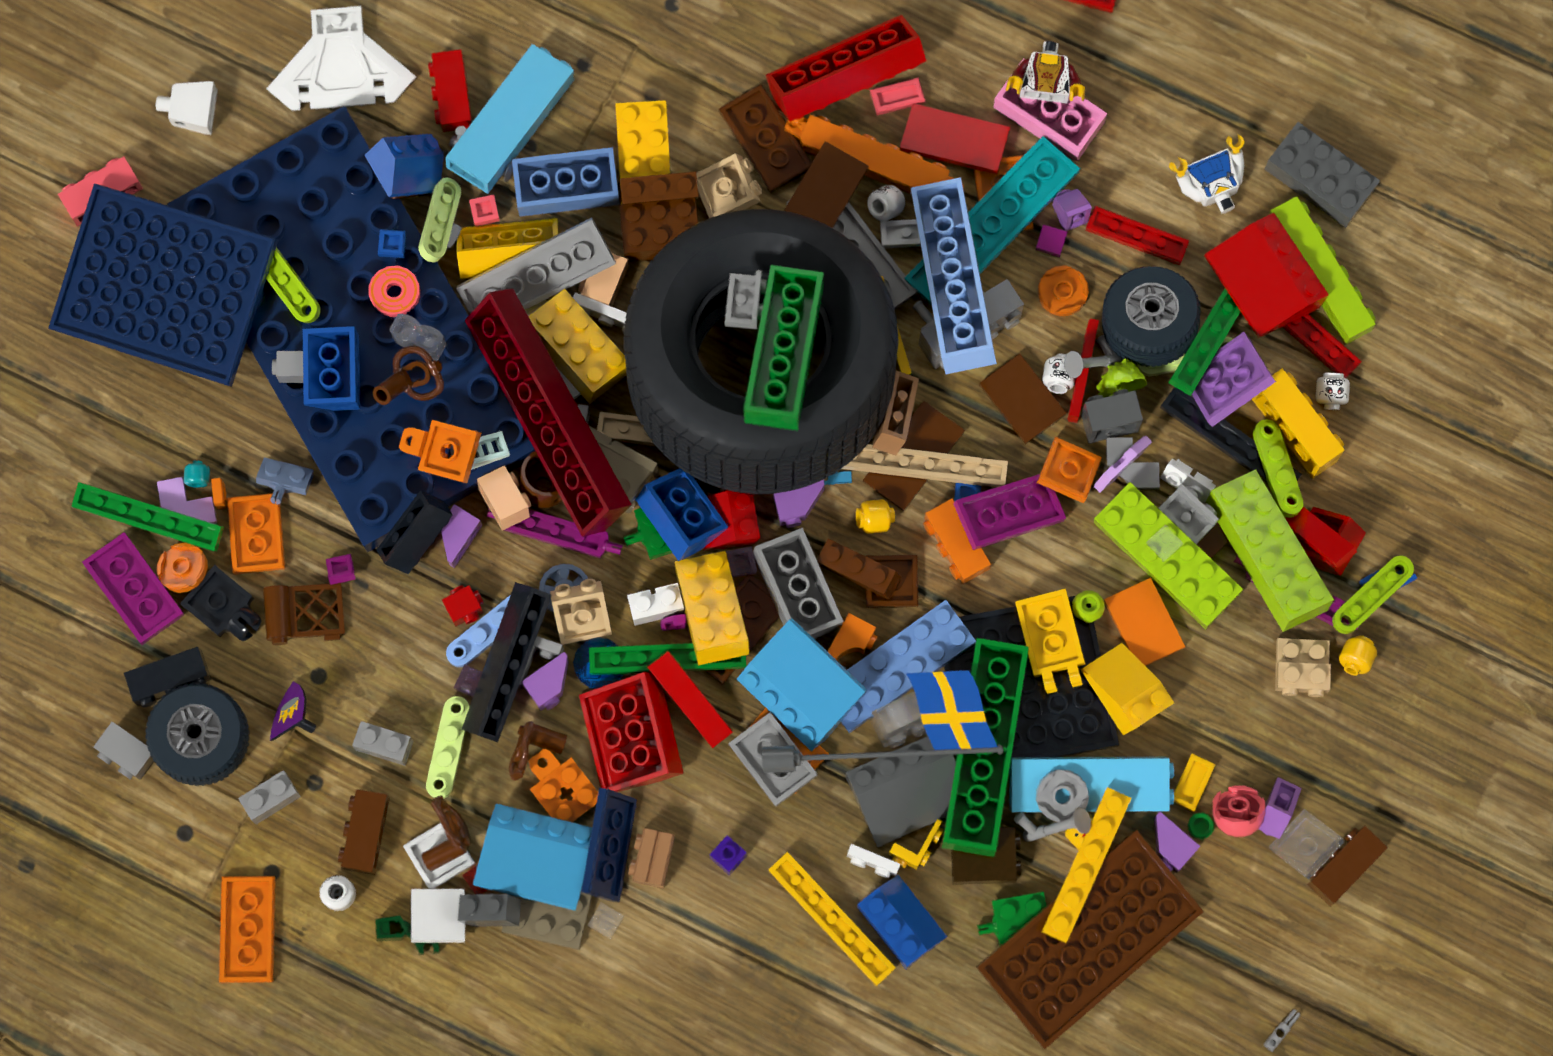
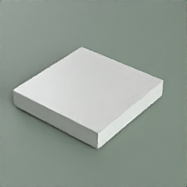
M441 823L403 845L428 889L439 887L475 864L467 850V853L432 872L427 869L421 854L448 839Z
M411 889V943L465 942V924L458 921L460 895H464V889Z

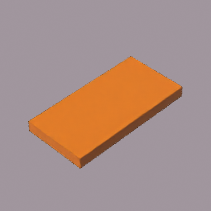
M275 876L222 877L219 983H273Z

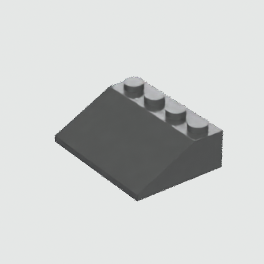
M927 736L895 751L934 750ZM953 754L879 757L846 772V780L877 848L931 825L937 819L942 820L947 817L956 764Z

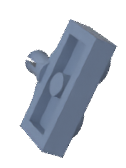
M264 457L256 476V483L274 489L270 501L273 504L276 502V505H279L284 493L294 492L306 495L314 476L313 469Z

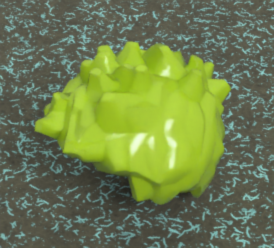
M1123 359L1121 363L1115 362L1114 366H1107L1108 372L1101 376L1102 380L1096 388L1100 391L1098 395H1103V398L1113 396L1114 392L1127 389L1128 392H1136L1137 389H1142L1146 386L1147 381L1136 364L1129 362L1128 359Z

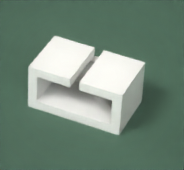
M678 583L655 588V594H651L650 590L627 595L634 626L669 616L685 614Z

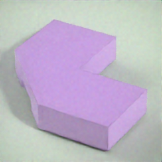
M1143 436L1098 479L1094 487L1101 493L1118 478L1127 466L1148 448L1152 441L1147 436Z
M183 477L157 482L161 507L214 524L217 523L212 496L187 501Z

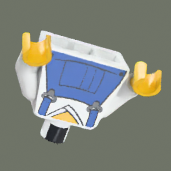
M1238 134V142L1235 145H1232V138L1230 136L1227 137L1226 142L1232 148L1231 151L1227 148L1189 165L1185 159L1178 157L1180 161L1178 169L1174 163L1170 162L1169 169L1177 173L1176 179L1182 193L1196 202H1201L1203 206L1217 203L1222 214L1233 210L1235 205L1230 196L1237 193L1244 173L1243 151L1241 150L1244 145L1243 137Z

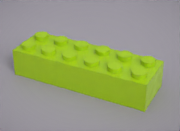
M1253 470L1212 489L1206 503L1217 512L1216 516L1219 519L1220 527L1282 632L1327 612L1334 599L1258 472Z
M1131 482L1094 518V524L1205 630L1243 591L1242 587Z

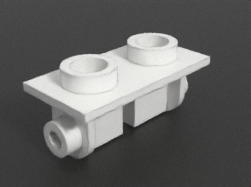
M1172 458L1160 478L1175 488H1178L1181 484L1185 487L1190 486L1197 492L1198 499L1205 504L1211 490L1216 487L1212 483L1213 480L1208 479L1199 472L1194 477L1191 476L1190 473L1193 470L1191 467L1179 459L1176 461Z

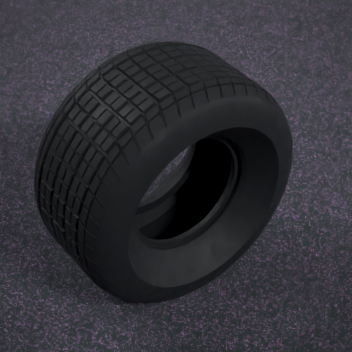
M773 209L734 211L702 221L682 232L662 248L644 270V274L641 275L636 285L637 289L633 291L625 317L624 354L628 388L636 415L641 425H644L643 429L649 438L653 439L652 442L680 469L705 483L721 489L749 494L782 493L807 487L836 473L850 463L873 438L884 419L894 389L898 349L897 320L892 299L879 272L869 258L843 234L815 219L788 211ZM771 265L824 273V287L815 332L821 343L824 355L817 370L806 382L798 431L745 423L744 407L746 397L735 394L720 386L706 372L699 359V349L705 336L717 322L726 317L730 273L756 275V270H762V279L767 280V283ZM760 295L759 304H764L765 295Z

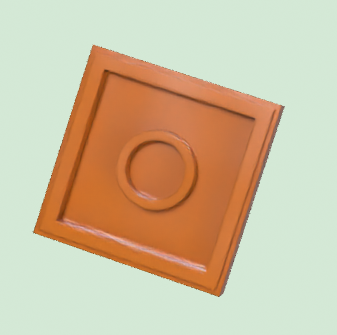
M1055 437L1037 483L1084 503L1102 457Z

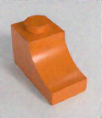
M848 613L828 653L838 661L849 653L860 652L864 654L867 648L872 650L878 636L874 635L876 627Z

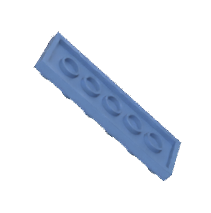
M947 600L940 603L847 670L867 689L865 694L841 721L849 733L913 689L905 673L937 672L976 644V640Z

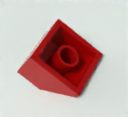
M728 490L707 496L728 528L702 549L703 551L752 546L760 539L753 494Z
M1317 507L1311 509L1310 512L1354 545L1357 550L1366 532L1351 517ZM1297 537L1313 566L1325 572L1339 576L1342 575L1351 558L1342 566L1336 568Z

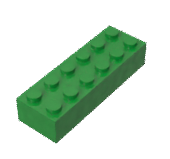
M771 265L744 407L745 423L798 431L824 287L823 272Z

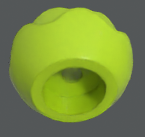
M1082 591L1075 596L1072 602L1073 614L1076 618L1086 623L1094 622L1104 613V600L1095 591Z

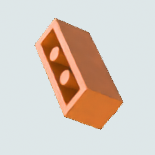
M950 499L926 512L923 525L930 536L934 534L938 544H936V547L942 558L947 557L951 563L949 570L955 580L960 579L962 584H965L990 570L991 563L982 548L972 549L954 507V500Z

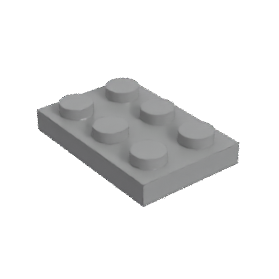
M771 712L728 743L775 807L818 776L807 760L801 761V766H796V772H763V746L795 745Z

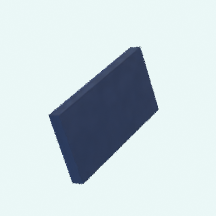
M599 788L582 893L611 902H620L637 799L607 788Z

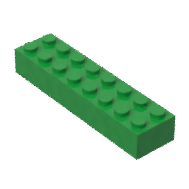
M981 638L976 640L971 675L979 689L986 722L997 746L999 744L1003 747V753L998 755V752L957 754L942 848L994 857L996 853L1028 656V646Z

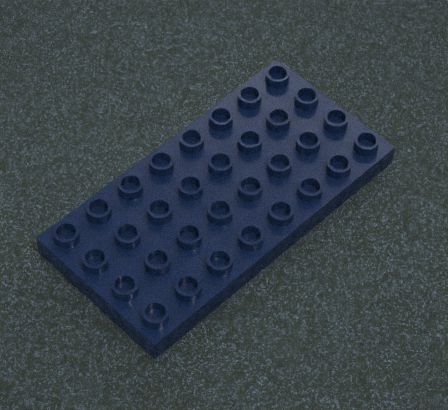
M343 106L167 203V205L278 239V250L319 303V317L312 323L301 322L294 317L266 279L246 343L368 553L382 543L420 490L445 501L449 507L479 490L478 478L504 465L508 472H511L523 465L525 458L534 452L535 449L465 322V319L468 317L467 312L438 263L429 262L420 255L418 247L421 234L401 200L388 197L364 156L370 148L346 107ZM380 229L406 231L404 258L378 256ZM387 266L407 268L415 275L420 285V298L413 310L411 309L401 317H389L381 314L373 306L369 298V284L372 277L379 270ZM391 286L387 294L390 297H397L401 294L402 289L399 286ZM310 306L305 309L306 315L311 312ZM355 326L359 334L360 410L333 411L304 406L303 383H279L276 375L272 374V360L277 358V351H303V329ZM407 346H420L431 355L433 360L439 361L442 364L440 373L444 381V389L434 399L419 401L404 392L387 405H381L374 399V388L394 374L393 359L400 349ZM411 353L401 359L400 367H404L416 360L425 363L426 361L419 354ZM415 366L413 370L407 371L412 382L419 378H425V371L419 366ZM431 375V379L427 384L412 389L418 393L431 392L436 388L434 376ZM435 420L482 433L481 436L502 431L510 456L472 469L468 483H463L418 470L421 458L400 450L399 444L405 428H415L429 432L431 421ZM412 436L408 438L409 446L412 440ZM492 441L491 444L494 452H499L496 442ZM485 444L481 445L484 455H488ZM446 448L445 453L448 454V458L452 456L450 451L451 448Z

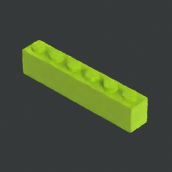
M1296 196L1272 209L1269 215L1275 213L1329 294L1322 304V308L1344 344L1347 345L1371 332L1376 325L1373 312L1362 303V295L1359 289L1351 285L1346 268L1338 264L1333 247L1330 244H1326L1322 238L1323 232L1320 226L1311 220L1309 216L1310 211L1305 202H1300Z

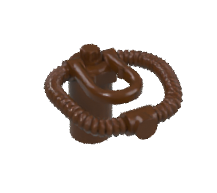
M420 346L402 348L395 354L393 359L394 374L374 388L373 396L381 405H387L403 392L408 393L410 397L419 401L434 399L444 389V381L440 373L442 364L439 361L433 360L431 355ZM411 353L419 354L426 361L425 363L416 360L404 367H400L401 359ZM415 366L421 367L425 371V378H419L412 382L407 371L413 370ZM431 375L434 376L436 388L431 392L418 393L412 389L427 384L431 379Z
M532 721L527 722L524 726L520 725L518 729L520 736L509 764L511 779L516 781L523 777L528 761V747L530 744L561 754L567 740V735L534 724Z
M442 795L435 797L431 802V806L437 813L448 839L421 854L425 866L431 872L464 855L470 846V834L467 824L461 815L444 800Z

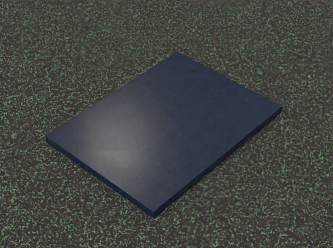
M94 183L48 329L232 387L278 239Z

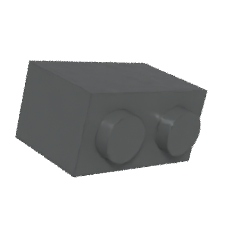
M509 894L460 895L458 921L471 927L519 926L521 900Z

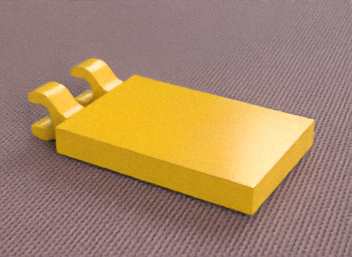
M1066 588L1015 601L1025 643L1029 647L1028 655L1034 677L1042 676L1047 694L1057 692L1053 673L1068 670L1072 687L1083 685L1078 666L1085 665Z

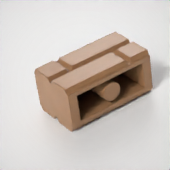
M647 828L643 829L642 834H637L634 849L639 850L637 860H631L628 875H633L632 881L634 883L664 889L675 835Z

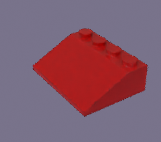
M1275 213L1253 222L1204 255L1258 338L1319 309L1329 296Z
M643 672L579 695L601 788L620 792L684 774L663 686L652 673Z

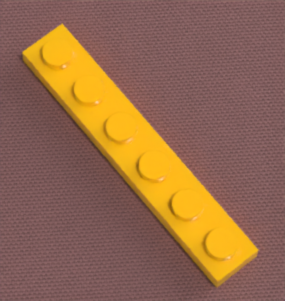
M1106 788L1091 821L1090 831L1086 833L1042 933L1067 943L1131 801L1130 797L1111 788Z
M788 852L768 869L772 876L876 987L896 969Z

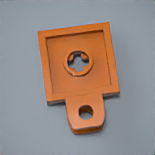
M432 420L429 432L415 428H405L399 448L405 453L421 458L418 470L468 483L482 433ZM412 436V440L409 446L408 438ZM451 445H453L454 454L448 458L445 450L446 448L450 449Z
M542 749L529 760L528 763L531 771L540 781L529 790L550 817L573 823L596 805L598 791L572 757L561 765L549 750ZM540 758L547 760L546 767L541 768L538 766L537 762ZM562 787L573 789L574 792L571 794L573 799L571 801L560 799L559 796L562 794L560 789Z

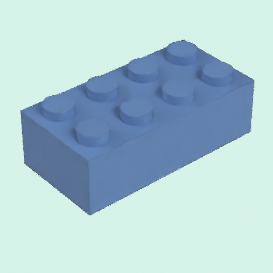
M613 147L512 159L517 208L520 217L620 205Z

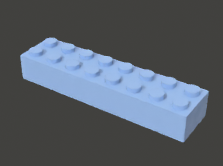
M961 177L912 187L911 193L945 374L997 364Z

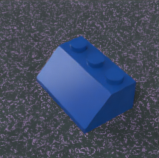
M432 134L384 137L364 155L388 197L433 193L435 185L442 177L444 154L439 147L438 141Z
M355 326L303 329L304 406L333 411L360 410L359 334Z
M680 468L645 484L636 498V502L678 561L699 552L728 528L693 476Z
M899 875L878 887L857 904L859 911L905 969H908L947 938V935Z

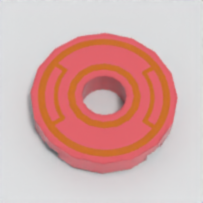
M387 266L379 270L372 277L369 284V298L373 306L381 314L389 317H401L411 309L413 310L420 298V285L415 275L407 268ZM391 286H399L402 289L401 294L397 297H390L387 292Z

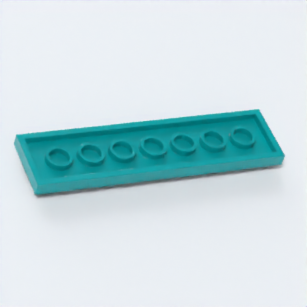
M1044 136L968 212L980 274L1080 172V168ZM922 259L904 280L932 305L924 259Z

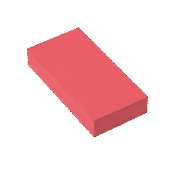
M919 78L870 90L877 116L909 108L913 104H925Z

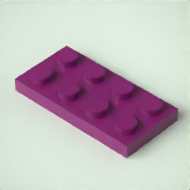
M1040 474L961 498L953 503L973 550L1061 523L1066 519L1055 491L1037 483Z
M125 532L82 561L141 645L184 616L182 610Z

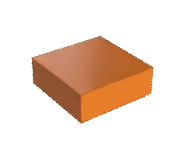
M221 478L211 479L214 505L217 509H226L228 507L226 485Z

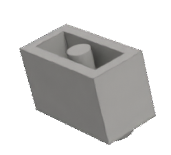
M361 721L352 746L356 751L405 766L414 741L410 736Z
M114 722L110 723L94 745V748L99 751L98 758L108 765L112 761L120 766L118 771L130 780L133 776L141 780L154 762L148 751V746Z
M283 770L238 799L251 821L258 824L301 796L289 776Z

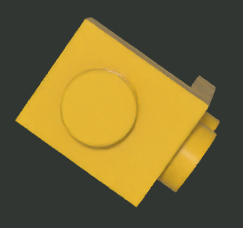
M936 820L918 855L894 843L889 852V855L893 857L892 861L899 863L900 867L906 868L908 865L917 870L919 864L925 866L932 853L928 851L931 842L937 843L944 830L940 828L942 821Z

